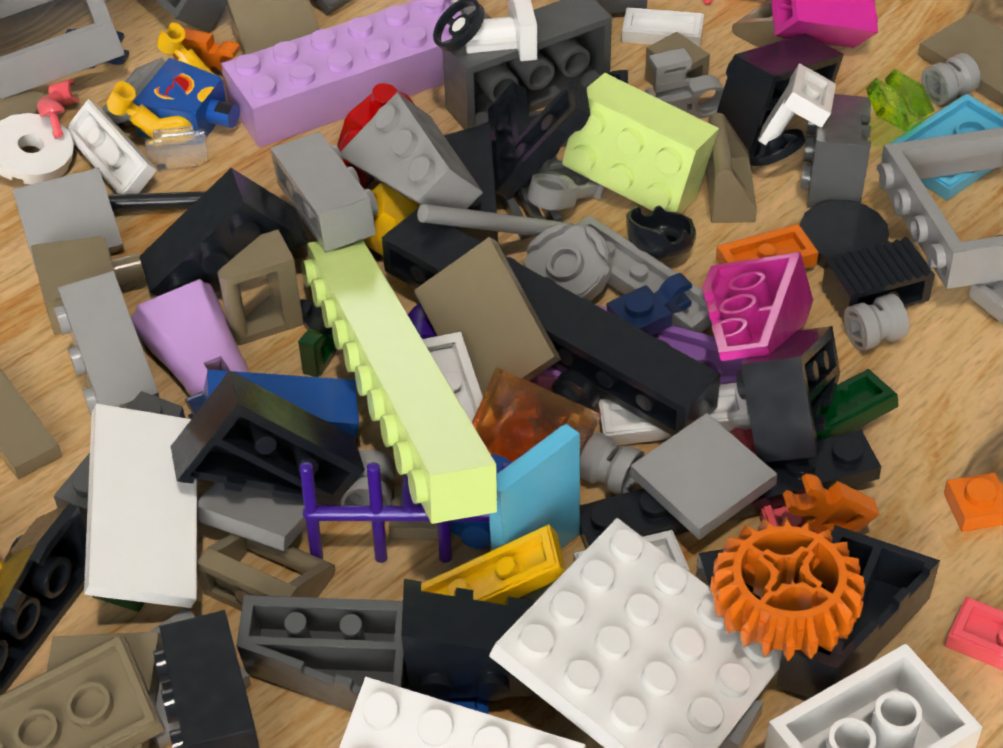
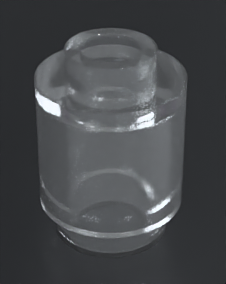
M193 125L157 129L152 131L153 139H145L147 159L152 164H157L158 172L199 168V163L209 162L205 129L194 130Z

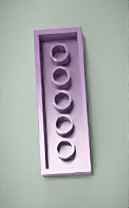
M413 0L401 5L390 6L385 10L364 17L353 18L349 22L327 29H320L312 34L291 41L280 42L275 46L251 54H243L236 59L223 62L221 66L227 101L239 106V120L258 148L344 119L354 107L372 93L374 86L377 84H390L398 92H403L408 96L443 85V52L433 40V31L441 15L453 3L450 0ZM459 11L452 18L455 19L462 14ZM446 24L443 30L442 42L452 39L448 24Z

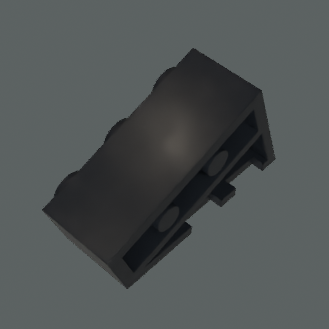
M835 525L831 533L833 537L832 543L847 542L849 557L859 559L860 576L864 577L865 583L864 596L861 599L863 601L861 616L857 618L853 631L848 635L847 639L838 638V643L834 646L832 652L818 646L817 653L810 659L801 650H795L794 656L787 661L782 650L776 686L811 698L867 666L930 599L940 560Z

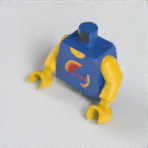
M175 22L169 24L167 34L164 31L160 32L157 38V47L164 54H175L179 59L169 58L137 97L133 86L127 82L118 81L107 100V107L112 114L124 115L127 113L130 115L129 121L136 126L139 137L151 138L158 143L176 141L199 144L204 142L216 125L234 128L239 120L240 109L237 104L226 101L223 80L215 75L192 49L187 50L182 45L185 38V30Z

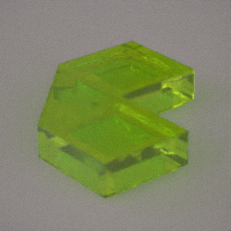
M896 69L885 78V83L875 78L866 88L876 116L903 131H908L917 123H922L935 111L924 86Z

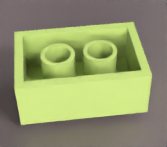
M607 73L602 74L587 87L590 116L585 126L580 131H575L568 138L562 165L652 211L659 205L667 212L682 214L697 198L719 128Z

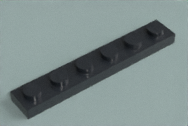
M861 429L817 441L820 446L818 457L764 462L777 473L776 485L727 521L761 512L764 506L771 505L772 508L786 505L782 494L786 490L794 494L806 493L801 478L804 474L817 476L821 480L823 488L828 490L837 481L852 487L880 479L881 465ZM644 488L580 505V534L586 549L616 518L642 537L668 530H673L674 535L689 532L683 524Z

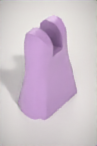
M198 279L143 302L136 307V311L131 319L139 339L173 373L190 396L204 391L207 369L249 372L246 361L227 323L223 309L210 284Z

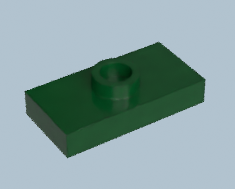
M870 369L841 382L836 387L832 405L822 406L819 416L825 415L827 424L825 431L815 432L817 441L851 432L899 407L898 394Z

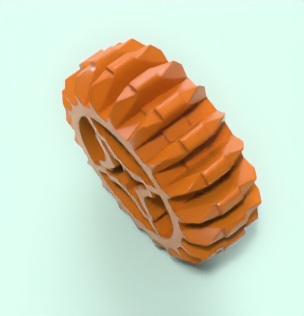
M787 516L780 526H773L764 518L758 526V531L744 525L738 538L728 537L727 543L723 547V552L718 553V557L714 561V576L711 577L710 592L712 593V598H714L713 607L716 611V616L724 618L727 634L741 632L740 640L742 641L743 648L755 642L761 644L764 658L772 649L783 650L787 661L794 656L795 650H801L810 659L817 653L818 646L832 652L834 646L838 643V638H848V635L853 631L854 623L857 622V618H860L862 613L863 601L861 599L864 596L865 583L864 577L860 576L859 559L849 557L847 542L832 543L833 537L830 529L819 534L813 532L809 520L802 527L791 526ZM745 583H747V584H749L750 586L754 587L753 593L756 594V595H758V596L761 598V600H759L758 598H756V597L749 591V589L747 588V586L745 585Z

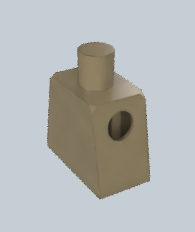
M101 236L31 245L45 306L54 335L61 334L54 312L55 307L62 305L58 287L114 271L119 285L145 279L138 253L111 259L106 239Z

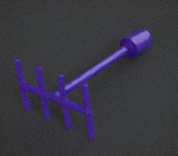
M418 304L413 307L408 316L422 339L436 337L437 334L422 305ZM303 462L299 466L304 500L302 514L306 519L310 554L323 559L319 521H372L375 560L380 563L385 562L388 558L385 521L430 522L423 506H421L422 504H414L412 501L407 474H403L400 506H383L380 465L376 462H371L367 465L370 505H317L313 465L310 462ZM508 462L503 464L501 469L503 470L511 463ZM489 514L437 523L439 560L443 563H448L452 560L450 522H489Z

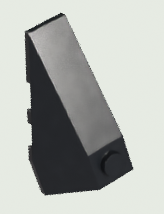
M72 503L63 505L36 518L27 531L15 539L4 559L0 570V695L6 693L84 590L87 532L79 506Z

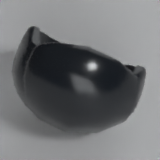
M636 205L626 214L629 241L639 250L648 253L660 262L671 261L685 255L695 243L696 229L693 221L681 213L667 212L658 205L651 214L644 216L641 208Z

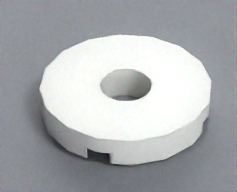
M23 113L11 115L1 120L0 175L9 180H12V177L23 179V184L30 185L63 176L69 169V164L73 159L74 142L70 132L60 123L64 134L61 138H55L52 133L53 129L50 118L40 117V114ZM25 146H35L39 148L40 151L35 153H29L23 151L21 148Z

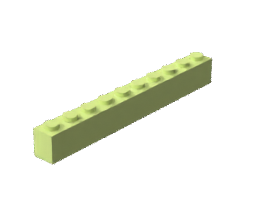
M363 239L328 252L323 250L318 241L307 243L308 260H302L301 263L304 285L306 288L311 287L315 307L322 308L325 327H332L335 347L337 350L343 349L347 371L355 372L358 393L360 396H367L372 421H380L385 447H393L398 473L400 475L407 474L413 503L422 504L431 524L497 512L496 463Z

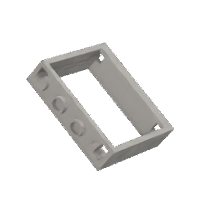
M0 0V19L52 0ZM86 0L95 23L1 56L0 100L125 55L105 1Z
M1003 127L884 145L882 163L878 164L876 168L880 174V188L882 190L885 189L893 203L896 215L903 218L909 228L912 241L919 244L927 257L929 268H934L946 289L1003 280V235L961 242L921 179L1003 167Z

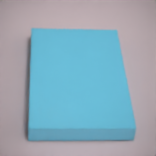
M965 94L889 144L1003 127V115L970 95ZM993 169L921 179L926 188L948 201Z
M565 424L496 474L497 512L489 513L491 551L548 524L558 534L561 549L580 535V433L568 424Z

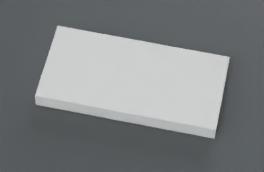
M96 403L91 413L84 595L191 608L197 599V479H194L193 484L176 481L170 447L191 419Z

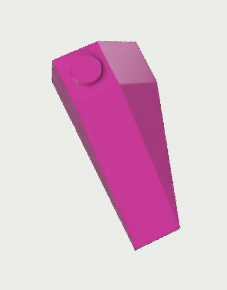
M801 252L711 265L702 286L721 361L770 355L806 324L813 303Z

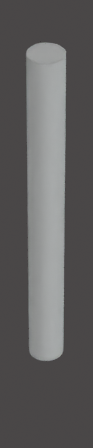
M421 204L417 212L418 220L423 223L538 236L545 229L557 224L568 223L430 204Z

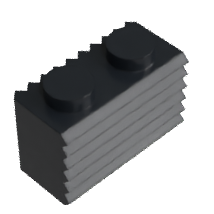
M905 236L902 240L896 239L894 242L883 241L875 246H870L868 249L863 247L860 251L855 249L852 253L841 252L834 257L830 256L825 262L822 290L823 293H826L827 299H830L831 305H834L835 311H838L839 317H842L844 323V312L848 306L858 303L873 305L877 297L887 294L898 296L904 307L929 301L935 274L909 238Z

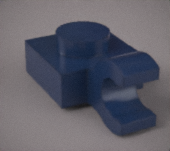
M677 273L667 278L655 293L647 285H644L606 303L607 312L627 320L631 325L652 336L672 326L673 313L684 311L692 305V301L684 293L692 288V284L682 273Z

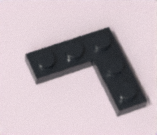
M572 79L531 123L526 89L514 82L488 108L496 194L509 200L521 187H526L531 182L532 176L547 160L553 159L558 154L561 145L575 131H580L585 126L590 116L586 86Z

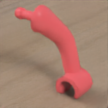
M73 79L50 85L49 94L40 98L36 104L40 117L50 118L53 129L52 133L55 138H61L64 134L63 130H61L58 114L65 112L64 106L79 102V98H75L70 90V86L75 84Z

